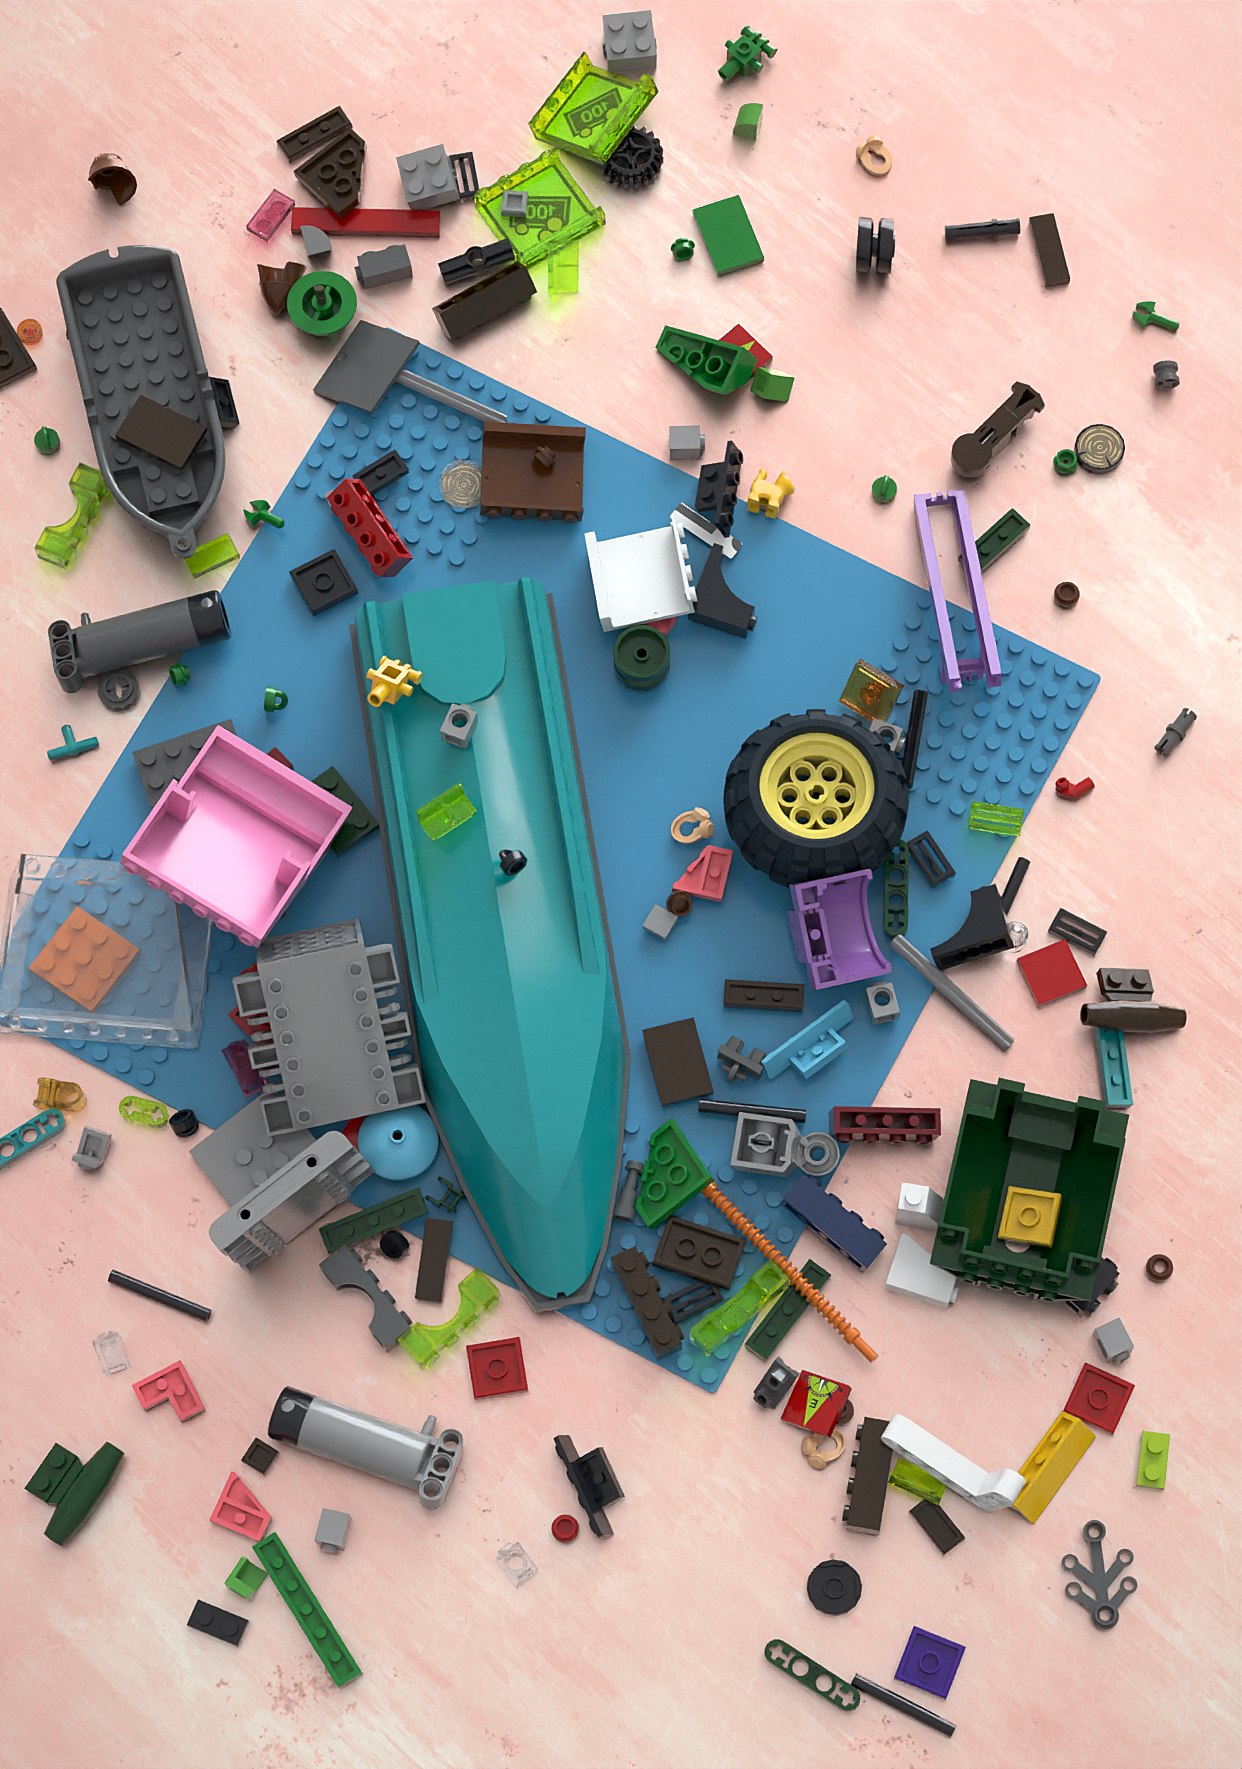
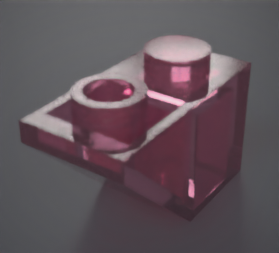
M246 1039L230 1043L227 1048L221 1051L244 1096L248 1097L262 1090V1086L266 1085L268 1081L266 1077H261L259 1074V1070L262 1068L252 1069L248 1053L249 1044Z

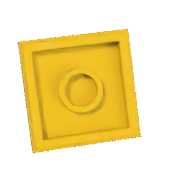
M1009 1186L998 1239L1052 1248L1063 1198L1062 1195Z

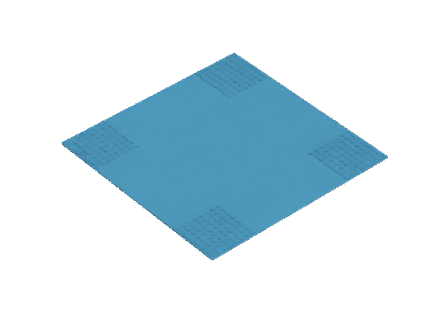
M420 343L404 367L405 370L505 414L508 419L507 423L586 427L583 459L582 508H584L582 521H575V523H564L562 520L540 522L537 519L529 518L518 521L513 520L511 517L489 519L487 516H480V500L477 501L474 497L472 498L475 504L470 506H457L446 499V496L453 492L451 491L444 495L441 489L442 479L449 469L457 465L466 464L472 465L480 471L482 470L484 421L398 382L393 383L373 414L338 402L270 512L285 521L284 527L278 529L266 522L263 523L220 593L230 624L231 638L184 651L178 662L181 663V666L186 665L189 669L190 679L187 680V685L176 687L172 683L170 676L168 677L0 950V1017L177 1111L184 1109L193 1110L198 1122L213 1130H217L264 1093L262 1086L267 1083L282 1081L281 1074L261 1077L259 1070L265 1067L252 1069L248 1046L255 1042L228 1016L238 1005L233 978L239 976L242 971L257 962L256 947L245 945L234 933L219 929L211 919L196 915L191 907L185 903L179 904L169 897L167 892L162 889L152 888L146 883L144 878L139 875L129 874L124 870L123 865L120 864L123 852L152 811L133 752L231 719L237 737L265 754L276 747L293 764L294 771L309 781L314 780L334 766L379 823L349 629L350 624H355L357 609L363 607L365 602L377 601L378 604L400 600L402 599L401 594L489 580H494V585L518 582L520 578L532 577L533 580L541 581L546 594L552 593L631 1054L622 1166L615 1206L618 1205L621 1189L625 1187L628 1173L625 1170L627 1161H638L643 1164L644 1168L645 1160H648L651 1146L649 1141L651 1134L673 1118L715 1179L714 1183L718 1186V1191H723L722 1196H728V1202L732 1201L734 1203L733 1207H738V1212H743L744 1218L750 1219L749 1224H755L754 1229H760V1235L765 1234V1240H771L770 1245H775V1250H780L782 1252L781 1256L787 1257V1262L806 1225L783 1207L780 1202L803 1174L817 1179L822 1185L821 1189L825 1191L851 1143L837 1142L840 1152L838 1163L831 1172L821 1176L807 1174L800 1167H797L788 1178L737 1171L730 1164L738 1116L698 1112L700 1099L806 1110L805 1123L795 1122L801 1137H805L813 1132H823L829 1135V1111L834 1106L871 1107L935 987L890 946L893 939H890L884 933L883 863L878 869L871 871L873 879L868 883L867 904L876 943L883 957L890 962L891 973L818 990L811 989L806 963L797 962L787 910L794 909L790 890L791 884H789L788 888L771 881L769 875L760 869H754L741 855V850L735 841L731 839L725 822L723 796L725 778L731 761L740 751L743 742L753 732L770 725L771 720L787 713H790L792 716L806 714L807 709H826L825 714L841 717L843 713L862 721V726L868 730L875 718L903 728L902 738L906 739L914 691H926L928 696L913 786L907 788L909 797L908 812L904 831L900 839L907 843L928 830L956 872L954 877H949L945 882L939 883L937 887L932 888L909 853L908 928L904 938L936 966L930 948L949 940L963 926L971 909L970 891L991 885L1097 689L1101 677L1099 674L991 622L1002 673L1001 686L988 688L985 673H983V679L977 680V675L973 674V680L968 681V677H966V681L961 680L962 691L949 692L948 684H941L939 638L929 591L778 517L775 519L765 516V511L761 509L758 514L748 511L747 502L737 498V504L734 506L733 512L734 523L731 527L730 535L743 545L733 558L723 554L721 571L730 590L739 599L755 607V616L758 617L754 631H749L745 639L688 620V614L678 616L675 626L665 636L670 646V671L666 679L658 687L648 691H636L628 688L618 679L614 670V644L618 636L630 627L607 632L603 631L585 533L595 532L597 542L669 527L671 526L670 522H672L670 516L680 503L685 504L714 524L716 510L698 512L695 508L699 479ZM396 450L409 468V473L401 477L400 481L385 487L372 495V497L413 559L394 578L379 577L372 571L371 564L367 558L359 552L358 545L353 537L345 531V525L341 519L331 510L324 494L337 488L345 478L353 479L352 475L391 451ZM683 527L685 538H680L681 545L686 544L689 559L685 560V565L691 566L693 580L689 581V586L695 587L696 590L712 546ZM335 549L358 589V594L313 616L294 584L289 571ZM945 599L956 659L979 658L980 645L973 613ZM267 686L277 687L278 691H283L287 695L288 704L284 709L274 710V713L264 711ZM276 697L275 703L280 704L282 702V699L280 697ZM883 737L888 744L892 742L891 738ZM905 744L901 754L897 752L895 754V757L901 762V764L903 760ZM802 776L797 779L799 781H807L809 777ZM826 776L822 777L825 781L828 782L834 780ZM815 792L811 798L817 800L822 794ZM787 795L783 797V800L792 803L796 798ZM846 796L836 797V800L839 803H846L849 801V799ZM695 807L707 811L710 815L709 820L714 825V833L711 838H701L692 844H682L673 838L671 825L679 815L693 811ZM799 817L796 819V822L803 825L807 824L809 820L806 817ZM826 817L822 820L827 825L836 822L831 817ZM701 821L693 824L691 822L683 823L680 827L682 836H690L694 828L700 826ZM378 828L339 857L330 848L324 859L286 909L285 916L278 920L266 938L359 918L365 948L381 944H392L400 983L374 988L375 990L394 986L397 992L389 997L377 998V1006L390 1002L399 1003L400 1009L394 1012H406L408 1017L380 828ZM922 840V843L944 874L946 870L926 840ZM915 844L914 847L920 854L921 858L923 859V861L925 862L933 876L937 878V875L925 859L924 855L922 854L918 846ZM707 845L733 850L722 902L691 896L692 908L690 912L685 916H678V920L666 941L642 929V925L655 904L667 910L666 901L670 894L673 893V884L676 881L678 882L692 862L700 857V853ZM896 846L891 852L894 853V864H899V855L902 851ZM895 870L889 874V878L892 882L898 883L904 879V875L902 872ZM897 895L890 897L888 900L889 904L895 908L901 907L904 903L903 899ZM77 905L141 950V953L94 1013H91L29 968ZM899 914L894 915L893 925L889 926L893 927V932H898L899 928L903 927L898 925ZM725 979L804 984L803 1012L723 1007ZM884 981L885 984L892 982L900 1010L899 1020L873 1026L865 998L866 988H869L872 983ZM884 997L875 999L876 1004L880 1006H885L889 1003ZM845 1000L849 1004L854 1018L836 1031L846 1041L848 1049L809 1078L805 1079L790 1065L773 1079L766 1075L763 1068L760 1080L748 1075L745 1082L735 1078L732 1084L726 1081L729 1074L721 1070L725 1062L717 1058V1050L721 1044L725 1046L732 1036L744 1042V1047L740 1052L744 1057L748 1058L754 1048L766 1053L767 1057L768 1054L774 1052L791 1037L797 1035L841 1001ZM694 1017L714 1094L662 1107L642 1030ZM411 1035L399 1037L407 1038L408 1044L406 1046L387 1050L389 1057L410 1054L411 1060L400 1065L416 1064ZM425 1103L416 1104L429 1114ZM350 1119L307 1129L318 1140L330 1131L342 1133ZM439 1135L437 1154L431 1165L423 1173L402 1181L384 1179L373 1173L354 1188L355 1191L347 1199V1201L354 1205L367 1209L415 1188H420L429 1213L397 1227L423 1241L426 1218L453 1221L449 1255L522 1293L501 1265L467 1199H460L455 1207L456 1214L453 1212L449 1214L447 1212L448 1209L443 1206L437 1208L431 1201L428 1202L425 1199L426 1195H429L439 1201L447 1193L448 1187L443 1182L440 1183L437 1180L439 1176L451 1182L453 1188L458 1192L462 1191ZM816 1150L812 1155V1159L814 1161L822 1160L825 1156V1150ZM638 1174L635 1187L637 1194L633 1208L635 1210L634 1220L631 1223L612 1220L608 1249L590 1304L554 1309V1311L709 1393H716L780 1275V1269H775V1264L769 1263L768 1257H763L764 1252H758V1246H752L753 1241H747V1235L742 1236L743 1231H738L736 1229L737 1225H732V1220H727V1215L721 1214V1208H715L716 1203H710L711 1198H705L701 1192L674 1212L672 1216L745 1239L746 1245L730 1291L718 1288L724 1298L723 1301L678 1323L685 1338L681 1340L682 1350L657 1361L613 1270L611 1257L636 1246L638 1253L644 1252L650 1265L646 1268L650 1277L655 1276L660 1285L661 1291L658 1294L661 1301L698 1281L652 1266L668 1218L653 1230L646 1225L635 1208L637 1196L640 1197L643 1184L641 1182L642 1174ZM451 1193L445 1203L450 1205L456 1195ZM708 1284L672 1302V1305L674 1307L711 1287ZM712 1294V1295H710V1296H708V1297H706V1298H704V1299H702V1300H700V1301H698V1302H696V1303H694V1304H692V1305H690V1306H688V1307H686V1308H684V1309L678 1311L677 1314L679 1315V1314H681V1313H683V1312H685V1311H687V1310H689V1309H691V1308H693V1307H695V1306H697V1305H699V1304H701V1303H703V1302H705V1301H707V1300H709V1299L715 1297V1294ZM669 1316L673 1325H675L672 1316Z

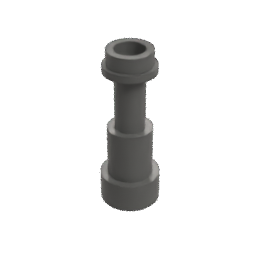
M629 1160L625 1166V1170L628 1173L625 1187L620 1192L618 1205L614 1206L613 1219L626 1223H631L634 1220L635 1210L633 1208L637 1194L635 1187L638 1174L643 1173V1164L638 1161Z

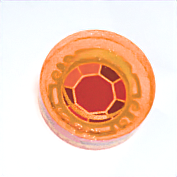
M25 319L19 323L17 334L22 343L34 345L42 339L43 330L37 320Z

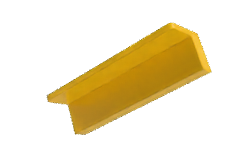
M1061 1411L1018 1471L1025 1478L1026 1482L1014 1504L1010 1507L1019 1511L1032 1524L1040 1517L1096 1437L1081 1419Z

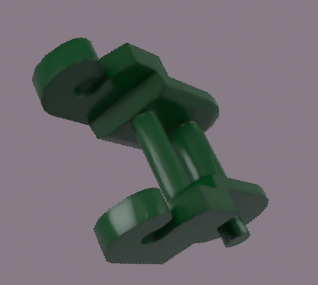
M439 1176L437 1180L440 1183L443 1182L448 1187L447 1193L439 1201L429 1195H426L425 1199L428 1202L431 1201L437 1208L443 1206L448 1209L447 1212L449 1214L451 1212L456 1214V1205L460 1199H466L463 1195L464 1192H458L453 1188L451 1182ZM453 1193L456 1197L450 1205L445 1203L449 1195Z

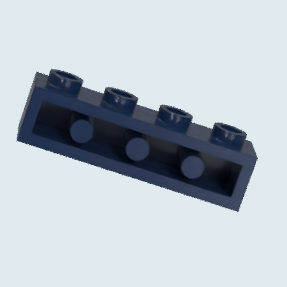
M803 1174L780 1204L861 1272H864L887 1245L883 1240L884 1236L874 1228L870 1230L862 1223L863 1219L859 1214L852 1210L850 1212L842 1206V1201L832 1193L828 1195L822 1190V1185L817 1179Z

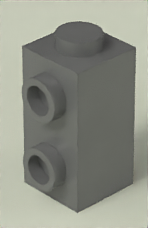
M405 244L400 246L391 245L384 250L376 252H365L361 256H357L358 266L354 267L357 280L363 281L365 289L413 277Z

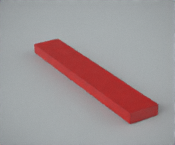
M292 207L291 233L302 234L300 226L308 225L322 230L325 234L440 237L441 212L440 210L354 208L340 219L329 208Z

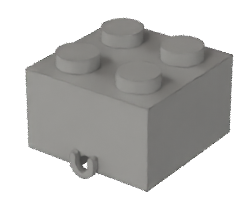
M651 10L602 15L605 43L602 44L603 54H606L608 73L657 68L656 38H654Z
M444 144L396 157L406 200L411 210H424L460 199L456 184L458 177L455 169L453 170L449 153Z

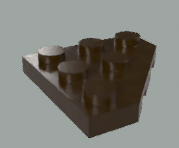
M349 128L293 171L295 177L340 219L360 204L367 153L366 142Z

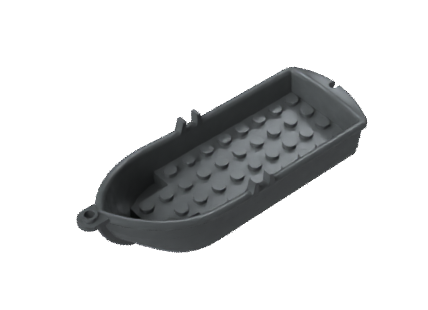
M152 245L117 247L119 255L115 258L110 256L109 249L103 250L75 262L61 271L56 279L98 465L104 482L117 503L136 521L168 537L173 554L178 558L186 559L193 556L196 552L197 543L194 531L208 515L220 492L225 473L226 454L223 433L180 257L171 248ZM140 395L207 427L206 434L183 471L116 439L117 431Z

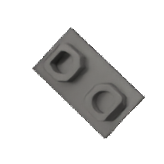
M732 1036L725 1046L721 1044L717 1050V1058L725 1062L721 1070L729 1074L726 1081L732 1084L735 1078L745 1082L748 1075L760 1080L763 1074L761 1061L766 1057V1053L754 1048L748 1058L740 1054L744 1047V1042L735 1036Z
M778 1356L754 1390L756 1395L753 1399L763 1408L771 1406L775 1409L800 1373L787 1366L783 1359Z

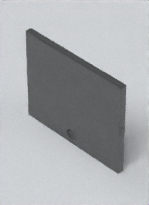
M360 320L313 391L341 404L373 414L420 345L419 340L396 333L391 329L388 330Z

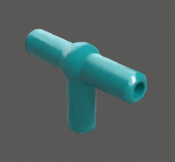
M64 725L61 731L66 745L48 750L47 755L49 760L67 755L74 756L81 751L99 746L97 737H91L76 742L71 726Z

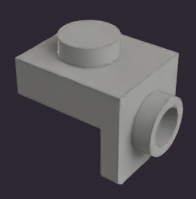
M85 1126L77 1153L72 1156V1161L77 1162L79 1167L87 1170H93L104 1163L112 1134Z

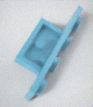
M845 1000L841 1001L797 1035L791 1037L774 1052L768 1054L761 1061L766 1075L773 1079L792 1065L807 1079L847 1050L846 1041L836 1031L854 1018L849 1004Z

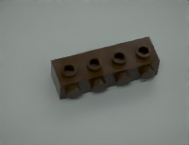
M516 261L433 307L432 310L443 334L451 340L460 339L470 329L484 326L489 322L488 319L507 313L510 307L517 303L521 304L529 301L532 298L531 296L537 293V290L527 267Z
M636 1246L612 1256L611 1265L657 1361L682 1350L681 1340L685 1339L679 1325H673L669 1317L673 1313L667 1300L661 1301L658 1294L661 1291L660 1285L655 1276L650 1277L646 1268L650 1265L644 1252L638 1253Z
M864 1417L863 1424L857 1425L855 1440L860 1441L859 1451L853 1450L851 1467L856 1468L855 1477H849L846 1494L851 1495L850 1505H844L842 1521L847 1522L846 1530L879 1535L893 1452L892 1448L883 1443L881 1436L890 1421Z

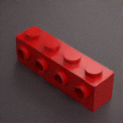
M345 478L326 498L331 505V510L341 519L345 525V531L353 537L358 545L359 552L367 558L371 564L372 571L377 576L394 578L413 559L360 479Z

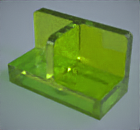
M549 240L548 294H558V291H578L579 242Z
M459 782L416 811V816L420 826L431 841L434 842L475 815L477 810L465 795L464 788Z

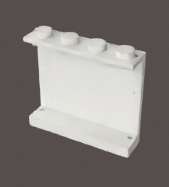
M671 514L672 522H670L671 526L606 541L597 542L595 532L585 533L598 612L604 632L695 612L693 602H697L695 587L689 586V581L693 580L691 566L685 565V560L689 559L686 544L681 545L680 539L685 538L682 523L677 524L675 514Z

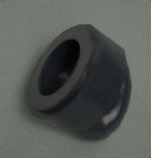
M503 849L499 852V857L502 860L500 868L505 875L513 876L525 868L527 858L522 851L517 850L513 852Z
M190 1109L178 1111L169 1120L172 1130L178 1137L191 1136L199 1128L198 1120L193 1110Z
M392 1230L388 1231L381 1238L380 1248L386 1256L396 1259L407 1251L409 1242L400 1232Z

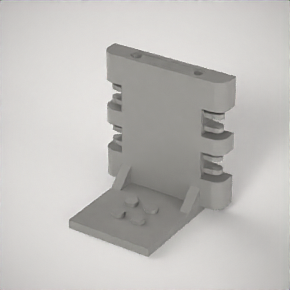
M359 918L265 938L259 948H256L258 971L234 977L233 986L240 1017L267 1011V1013L249 1017L247 1019L248 1025L270 1022L271 1029L253 1033L251 1035L252 1041L261 1042L248 1046L252 1069L265 1067L259 1070L261 1077H269L276 1074H281L282 1081L271 1082L262 1086L265 1093L276 1092L260 1098L267 1137L425 1103L426 1100L418 1064L400 1065L411 1060L410 1054L389 1057L387 1050L402 1048L408 1044L407 1038H399L411 1035L407 1013L394 1012L400 1009L399 1003L395 1002L377 1006V998L389 997L397 992L394 986L375 990L374 988L400 983L392 944H381L365 948Z
M276 1092L262 1093L189 1151L232 1207L211 1224L209 1228L210 1239L225 1256L228 1255L234 1263H238L246 1272L254 1268L267 1256L271 1257L273 1254L281 1252L287 1246V1243L334 1206L347 1200L351 1193L355 1191L354 1188L375 1172L349 1140L338 1131L327 1132L318 1140L315 1139L307 1128L267 1137L260 1098Z

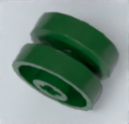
M636 625L626 629L618 636L614 644V670L618 679L626 687L636 691H648L658 687L666 679L670 671V646L666 637L658 629L648 625Z

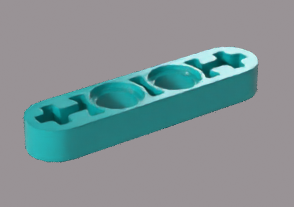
M55 1108L47 1109L1 1137L0 1148L3 1144L10 1143L14 1145V1152L10 1156H2L0 1154V1170L62 1132L66 1126V1120L61 1111ZM51 1116L55 1119L59 1117L57 1120L58 1125L55 1127L51 1124L47 1125L49 1123L48 1118ZM41 1123L46 1133L42 1134V1131L36 1124ZM28 1129L37 1131V1137L32 1142L23 1140V1134Z

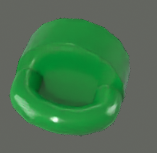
M42 426L35 434L34 443L40 453L51 454L58 450L60 439L54 429Z
M889 475L877 478L873 482L872 496L876 501L888 503L895 498L897 485Z
M267 686L264 711L274 713V710L284 709L288 704L287 695L283 691H278L277 687ZM276 697H280L282 699V702L280 704L275 703Z

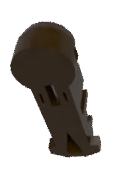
M1016 381L1011 386L1013 394L974 433L964 434L955 440L952 445L950 460L952 467L959 475L964 478H976L982 475L989 468L991 459L1009 444L1010 437L1012 435L1016 437L1019 434L1020 427L1024 424V421L1031 419L1035 412L1040 413L1045 408L1040 393L1035 391L1030 385Z

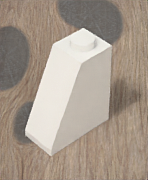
M902 1182L895 1224L937 1231L944 1199L930 1187Z
M902 1233L887 1278L885 1290L947 1309L949 1302L955 1303L959 1287L954 1286L956 1282L954 1275L931 1265V1255L911 1237Z

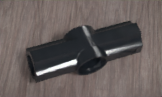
M506 238L484 247L472 246L467 249L465 254L440 262L438 266L445 285L469 276H483L487 273L488 269L516 259L510 241ZM475 259H481V260H482V261H481L480 263H478V264H472V263H471V262H472L473 260H475Z

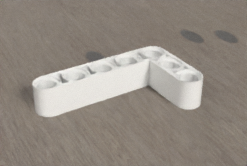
M899 1414L893 1415L881 1436V1440L887 1446L974 1505L986 1511H995L1012 1506L1026 1482L1023 1476L1011 1469H1001L987 1473L926 1430Z

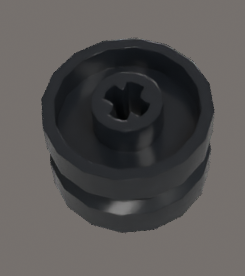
M859 216L856 272H869L872 257H876L877 272L891 273L896 234H894V218H881L878 223V233H873L874 220L872 217Z

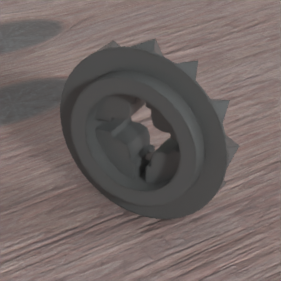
M117 669L109 671L102 676L98 683L97 692L103 704L112 709H124L125 706L133 704L134 699L138 696L139 685L133 674L126 670ZM116 681L121 688H125L122 690L120 698L116 692L111 693V691L115 690Z

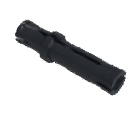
M992 218L991 221L945 225L944 231L945 240L949 241L993 236L994 239L998 238L999 235L1020 234L1021 228L1019 218L1007 220Z

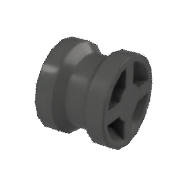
M1165 360L1153 365V372L1156 375L1154 380L1156 388L1163 390L1172 389L1180 384V378L1176 374L1178 371L1177 362Z

